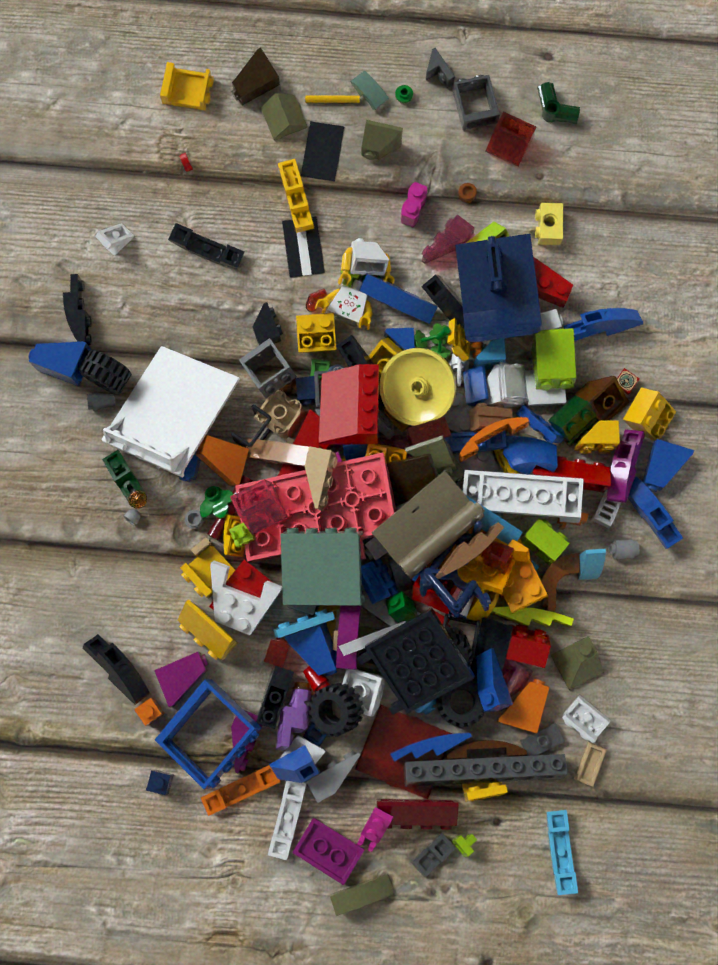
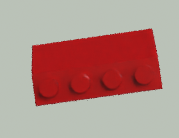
M557 456L558 467L554 472L536 465L530 474L583 479V490L604 493L611 486L610 467H606L604 463L594 462L593 464H587L585 460L580 459L568 461L566 457Z

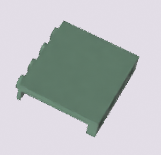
M287 528L286 532L281 533L283 605H362L365 602V594H362L360 535L363 534V531H357V528H345V531H337V528H325V531H318V528H306V531H299V528Z

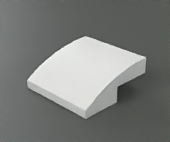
M525 370L527 406L566 404L565 389H536L534 370Z

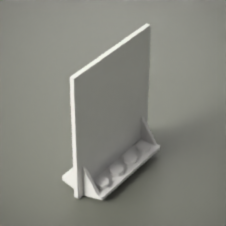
M161 346L112 424L103 429L104 436L102 441L153 464L158 469L162 468L183 478L185 468L240 378Z

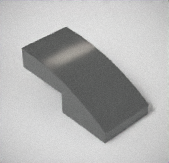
M441 833L411 863L424 877H427L456 848Z

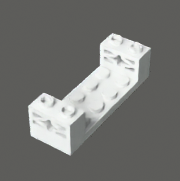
M465 470L463 493L492 512L560 517L559 522H580L583 479L473 470Z

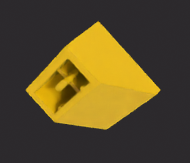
M334 313L296 316L298 353L336 351Z
M640 388L623 420L631 429L644 431L645 437L655 441L662 438L676 410L660 392Z
M619 420L598 421L577 443L574 451H580V454H590L591 451H599V454L611 453L610 451H613L620 444Z

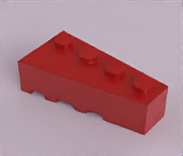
M310 409L293 444L330 450L334 445L319 444L320 416ZM283 464L278 476L303 471L305 467Z

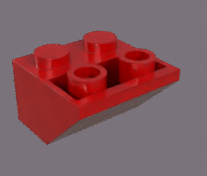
M521 624L511 625L513 630L506 659L545 668L551 648L549 634H546V631L541 629H535V631L527 629L526 626Z

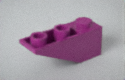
M244 710L252 719L257 720L258 715ZM235 716L231 726L233 748L249 730L237 716ZM256 741L249 742L245 747L247 749L240 758L234 760L235 773L238 774L240 770H245L248 759L245 758L248 751H253Z

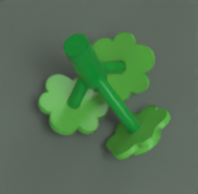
M439 323L434 324L433 330L429 332V337H425L424 333L416 330L414 344L416 348H426L428 345L427 341L431 340L432 343L438 344V346H432L431 350L447 359L451 351L442 346V344H445L446 340H448V334L451 330L448 326H442Z

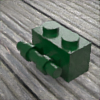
M575 395L548 421L552 427L567 439L565 443L570 447L574 443H578L581 440V436L593 428V425L597 422L595 418L597 415L588 401Z

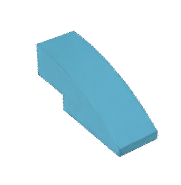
M606 549L585 550L579 555L580 573H578V580L598 579L604 567Z

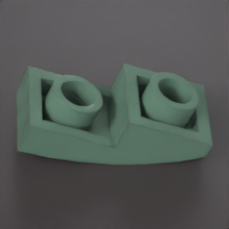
M363 71L350 81L360 97L363 95L373 110L389 99L379 84L366 71Z

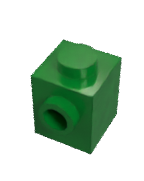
M403 591L386 600L388 613L396 622H407L418 616L415 602Z

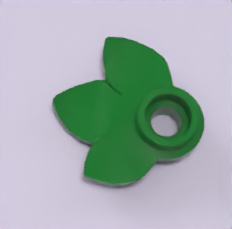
M217 486L208 487L205 491V500L200 505L202 518L204 519L212 513L217 518H224L229 510L228 504L235 500L234 494L230 490H222Z

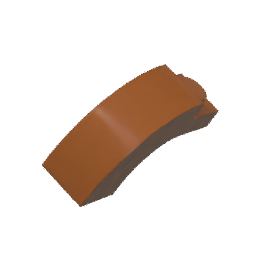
M580 553L565 555L553 562L544 571L540 580L548 594V597L542 599V607L545 610L556 611V587L559 580L566 575H577L580 573Z

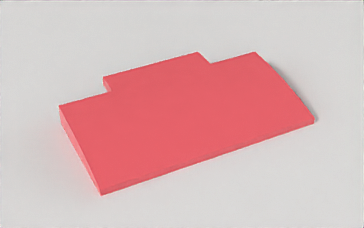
M379 453L337 463L332 471V486L328 488V504L324 507L323 511L314 507L306 470L236 485L241 523L249 522L256 538L254 541L244 545L247 562L253 563L281 557L280 534L286 532L287 528H299V531H306V528H318V531H325V528H337V531H345V528H357V531H363V534L360 535L361 560L366 559L363 539L374 537L371 532L397 511L385 454Z

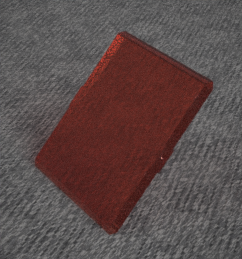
M380 704L355 770L382 780L390 786L399 787L429 799L433 786L405 787V762L444 760L447 751L436 756L432 749L416 759L412 752L396 761L392 759L390 753L427 738L452 733L423 722L418 717L408 716L401 712L392 715L388 709L389 707Z

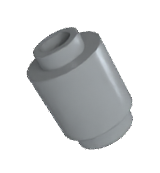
M632 539L613 540L612 544L609 545V554L614 559H633L639 555V544Z

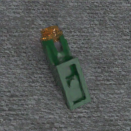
M116 450L102 460L129 505L135 509L143 508L147 503V495L121 452Z

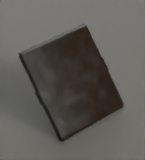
M431 454L387 463L396 506L408 502L438 476Z

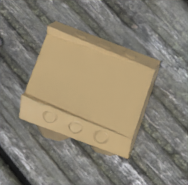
M277 390L274 394L270 395L260 408L271 416V421L266 427L286 441L288 437L292 438L308 414V410L299 401L291 399L281 390ZM259 412L254 416V419L261 424H264L268 419Z

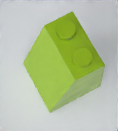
M573 328L541 330L534 333L531 354L536 389L574 388L576 364Z

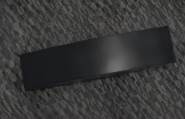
M350 335L336 345L348 367L359 364H374L353 335ZM379 372V410H384L386 407L380 395L381 373Z

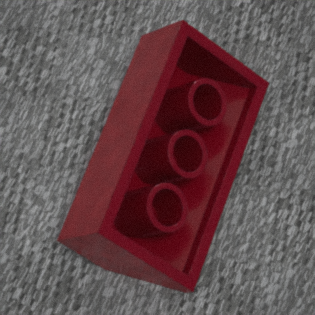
M376 799V808L393 816L387 829H392V825H400V829H412V825H418L420 829H432V826H440L442 830H452V826H457L459 802L456 800Z

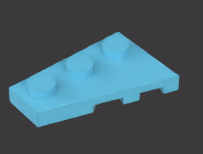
M327 609L315 612L316 616L309 618L306 615L297 618L295 623L290 624L288 621L279 624V628L273 629L274 635L280 638L334 620L333 611L327 612Z

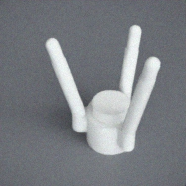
M453 353L452 359L448 360L451 368L453 367L454 371H457V386H461V371L469 369V362L467 360L463 362L459 356L456 357Z

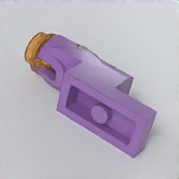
M295 682L294 687H292L289 705L281 709L276 750L284 751L293 741V734L291 732L302 733L307 729L308 723L311 722L312 715H309V710H311L309 703L313 701L311 699L313 695L311 694L312 689L309 683Z

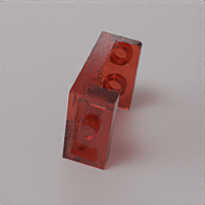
M441 417L407 428L406 440L410 447L439 436L444 438L450 437L451 433L445 417Z

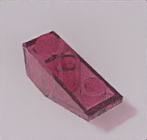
M458 214L454 219L450 218L445 224L446 228L442 233L439 231L434 237V243L431 246L427 245L423 250L422 263L426 264L456 251L455 245L466 243L473 235L475 227Z

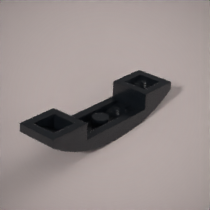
M175 223L168 238L170 242L184 250L234 269H238L245 251L228 244L225 246L198 235L192 229Z

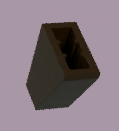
M261 47L256 50L232 82V95L236 101L239 100L242 106L280 85L279 76Z

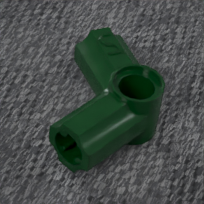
M545 82L537 87L543 110L542 117L546 122L561 121L577 124L580 107L560 104L557 101L553 83ZM548 109H552L555 112L551 113L548 111Z

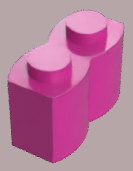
M416 182L410 186L407 200L401 209L402 224L414 227L418 223L420 210L426 203L427 186Z

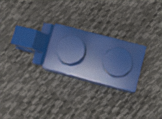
M522 405L516 413L518 417H527L531 423L530 427L537 432L540 431L547 442L561 444L564 440L562 434L526 405Z

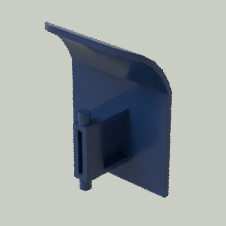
M531 234L503 238L489 236L488 240L456 244L466 340L481 342L531 335L541 331L542 321Z

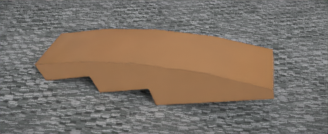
M259 439L256 440L252 447L246 446L249 449L247 455L249 459L305 467L309 448L307 446Z
M498 522L491 526L486 534L481 532L475 535L469 544L463 542L458 545L435 577L440 579L477 557L494 541L504 526Z

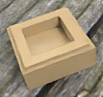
M205 537L191 551L198 557L212 544Z

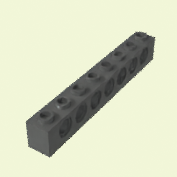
M565 754L405 762L404 765L405 787L564 779L567 775Z

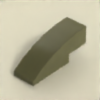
M388 874L331 893L330 898L335 914L338 916L393 895L394 892Z

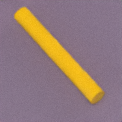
M305 95V103H360V96Z

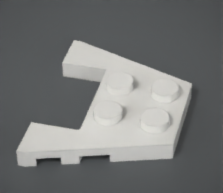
M214 560L210 566L215 622L251 635L274 603L276 597L281 593L282 586L266 581L261 598L227 586L226 581L230 566Z

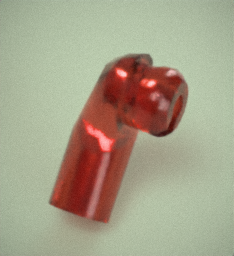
M324 288L308 295L305 304L307 311L314 312L317 310L315 309L317 301L327 296Z

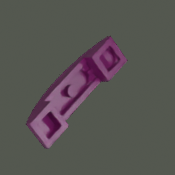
M341 605L336 668L357 670L356 658L358 657V651L344 656L339 646L358 639L362 605Z

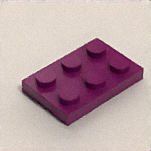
M313 817L292 853L344 885L365 849Z

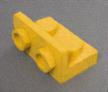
M502 782L462 784L466 802L508 793L506 784L503 785Z

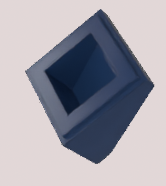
M311 722L303 738L320 747L327 734H321V730H317L314 727L316 724Z

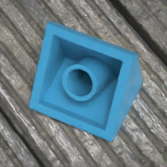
M505 338L492 340L475 358L473 368L484 365L485 370L493 369L494 365L499 364V362H505Z

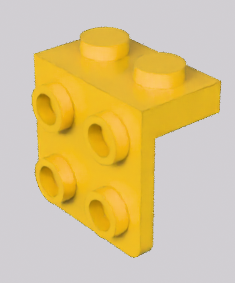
M209 546L189 565L185 563L180 567L183 571L181 574L188 583L192 581L196 585L194 590L201 597L205 595L208 599L213 595L211 562L215 560L230 566L227 580L235 571L214 546Z

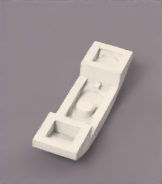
M286 781L268 851L269 856L283 860L288 859L307 782Z

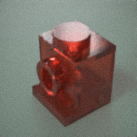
M493 541L482 551L483 564L501 571V574L505 575L513 560L514 548Z

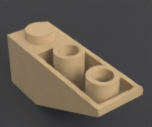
M309 446L304 466L314 507L323 511L324 507L328 504L327 493L328 488L333 483L332 471L337 465L336 453L331 450Z

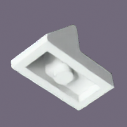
M121 223L98 231L95 237L113 255H116L135 235Z

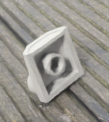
M346 669L342 684H348V688L353 687L355 689V694L359 693V701L363 702L361 709H364L363 714L370 717L374 716L379 708L385 687L384 678L378 674H371L359 669Z

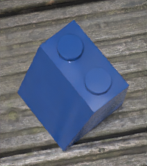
M83 341L36 344L35 348L31 349L28 358L37 371L79 387L84 376L81 375L78 369L91 348Z

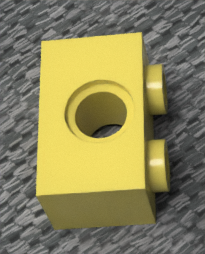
M541 203L539 209L535 211V221H538V227L535 228V238H538V245H561L563 240V203ZM544 222H551L553 226L548 227Z

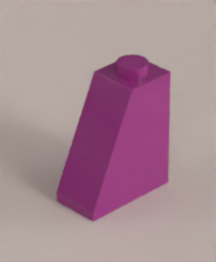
M196 652L154 670L168 707L175 706L208 671L206 666L209 663L205 654L201 655L200 652Z

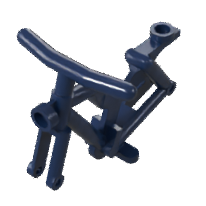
M481 521L475 523L472 533L463 534L435 558L430 567H426L420 572L421 596H426L427 590L432 588L455 618L460 616V613L473 595L479 599L484 611L489 610V604H491L488 593L483 594L475 580L468 583L461 580L458 576V569L440 579L435 577L440 570L438 569L455 544L458 546L465 541H471L475 535L481 532L483 527ZM440 580H451L457 588L463 591L457 601Z

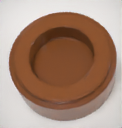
M471 183L462 184L458 191L459 199L466 203L472 202L477 195V189Z

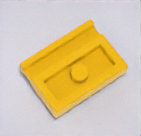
M454 318L449 321L448 327L451 331L448 334L447 343L453 345L452 351L456 357L459 356L464 362L470 357V341L466 340L465 330L460 324H456L457 320Z

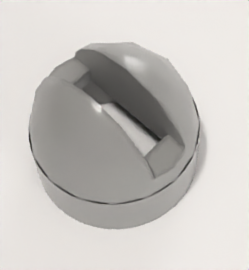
M130 509L123 517L135 526L140 520V513L138 510Z

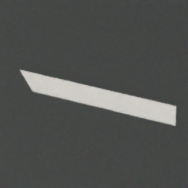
M406 621L340 645L339 648L344 656L365 648L366 644L404 624Z

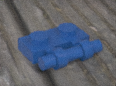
M381 558L361 566V583L372 604L398 594L395 587L396 583L391 579L387 572L388 567L386 564H383Z

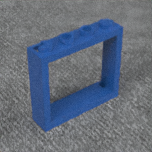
M204 679L156 737L155 741L205 790L215 788L220 783V777L232 769L234 760L240 758L247 749L245 747L249 742L252 743L259 736L258 732L262 727L212 679ZM212 692L249 730L211 776L208 777L172 739Z

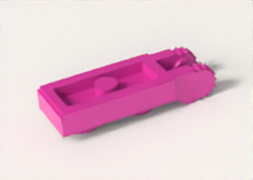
M375 807L362 829L357 845L361 846L367 838L371 841L368 851L372 852L376 844L380 842L393 816Z

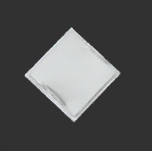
M499 362L503 400L527 404L525 368L523 367L525 365Z

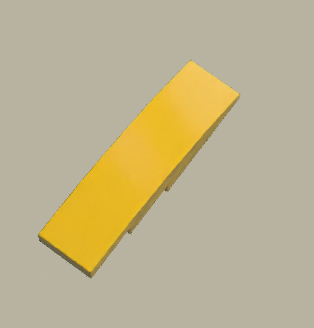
M296 160L279 162L278 168L296 233L314 229Z

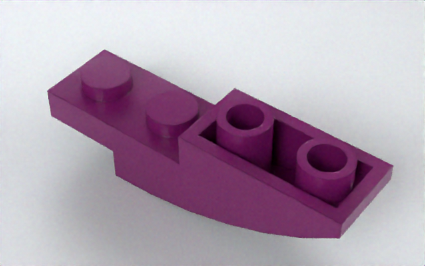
M625 429L622 440L616 447L610 470L611 486L607 489V501L626 503L636 474L635 465L645 437L644 431Z

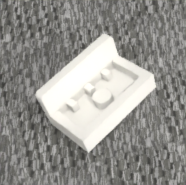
M580 695L566 709L562 717L567 726L575 728L580 732L583 739L592 743L597 740V737L611 721Z

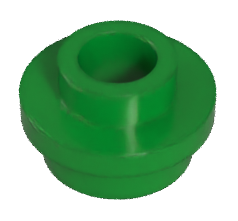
M401 85L396 89L395 97L400 103H408L413 98V90L408 85Z

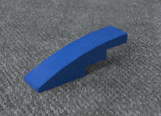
M368 273L359 291L429 324L438 308L437 305Z
M467 732L431 737L409 744L390 753V755L396 761L412 752L416 759L433 749L436 756L472 737V735Z

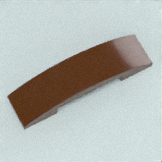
M479 740L452 749L446 754V758H467L468 749L505 748V755L507 756L527 755V750L508 742Z

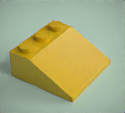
M189 599L185 602L178 621L181 623L179 627L186 634L191 632L195 636L193 640L199 646L205 645L209 649L207 653L215 660L218 658L223 660L238 642Z

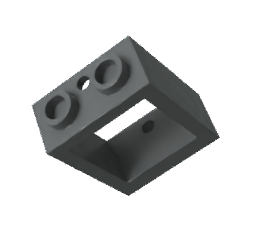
M477 75L471 79L462 78L454 82L452 91L462 130L498 123L500 114L490 75ZM484 88L490 110L465 115L460 93Z
M270 338L239 359L265 398H268L297 377ZM277 356L285 368L261 384L254 371Z

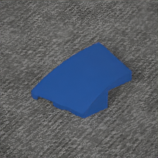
M506 436V448H503V455L508 460L512 469L530 475L536 465L552 472L558 467L557 445L531 437Z

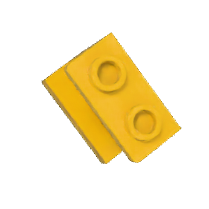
M167 62L160 92L162 104L205 110L206 104L210 103L211 94L209 89L213 87L214 76H211L210 69H206L205 73L177 69L174 63Z

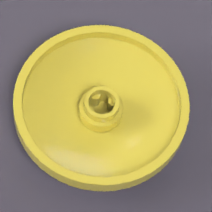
M412 348L401 351L388 361L382 371L380 378L382 402L388 412L402 423L412 426L431 424L441 419L450 410L455 400L457 386L454 372L449 363L432 350Z

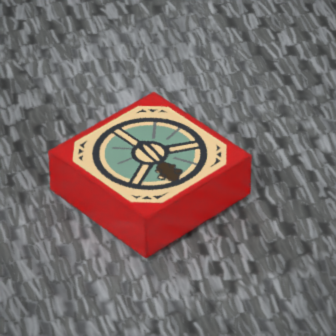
M625 368L617 377L621 388L627 395L630 394L640 379Z

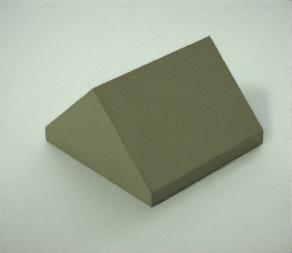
M275 93L261 106V111L273 140L308 128L296 97L293 94Z

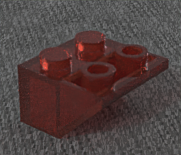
M503 111L485 152L519 167L537 127Z

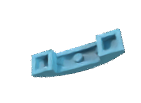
M567 810L546 812L550 854L557 895L578 893L569 838Z

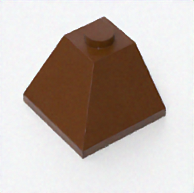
M615 376L589 381L574 394L591 404L597 415L595 417L597 422L610 421L629 403Z

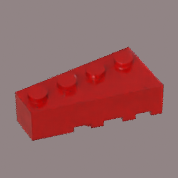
M533 256L538 298L564 308L573 284Z

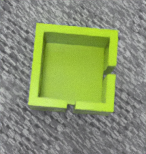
M540 518L521 539L522 543L532 552L538 548L539 551L536 555L549 566L556 561L570 544L567 542L568 538L563 533L555 532L547 520H541Z

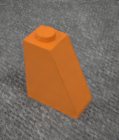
M206 435L196 451V456L229 486L240 485L249 449Z
M534 679L533 682H527L512 700L513 705L506 707L498 717L497 722L537 733L549 687L545 686L544 681Z

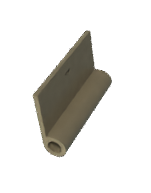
M443 471L371 533L405 574L412 579L472 528L477 521H480L484 517L483 512L485 510L478 502L474 504L470 501L447 472Z

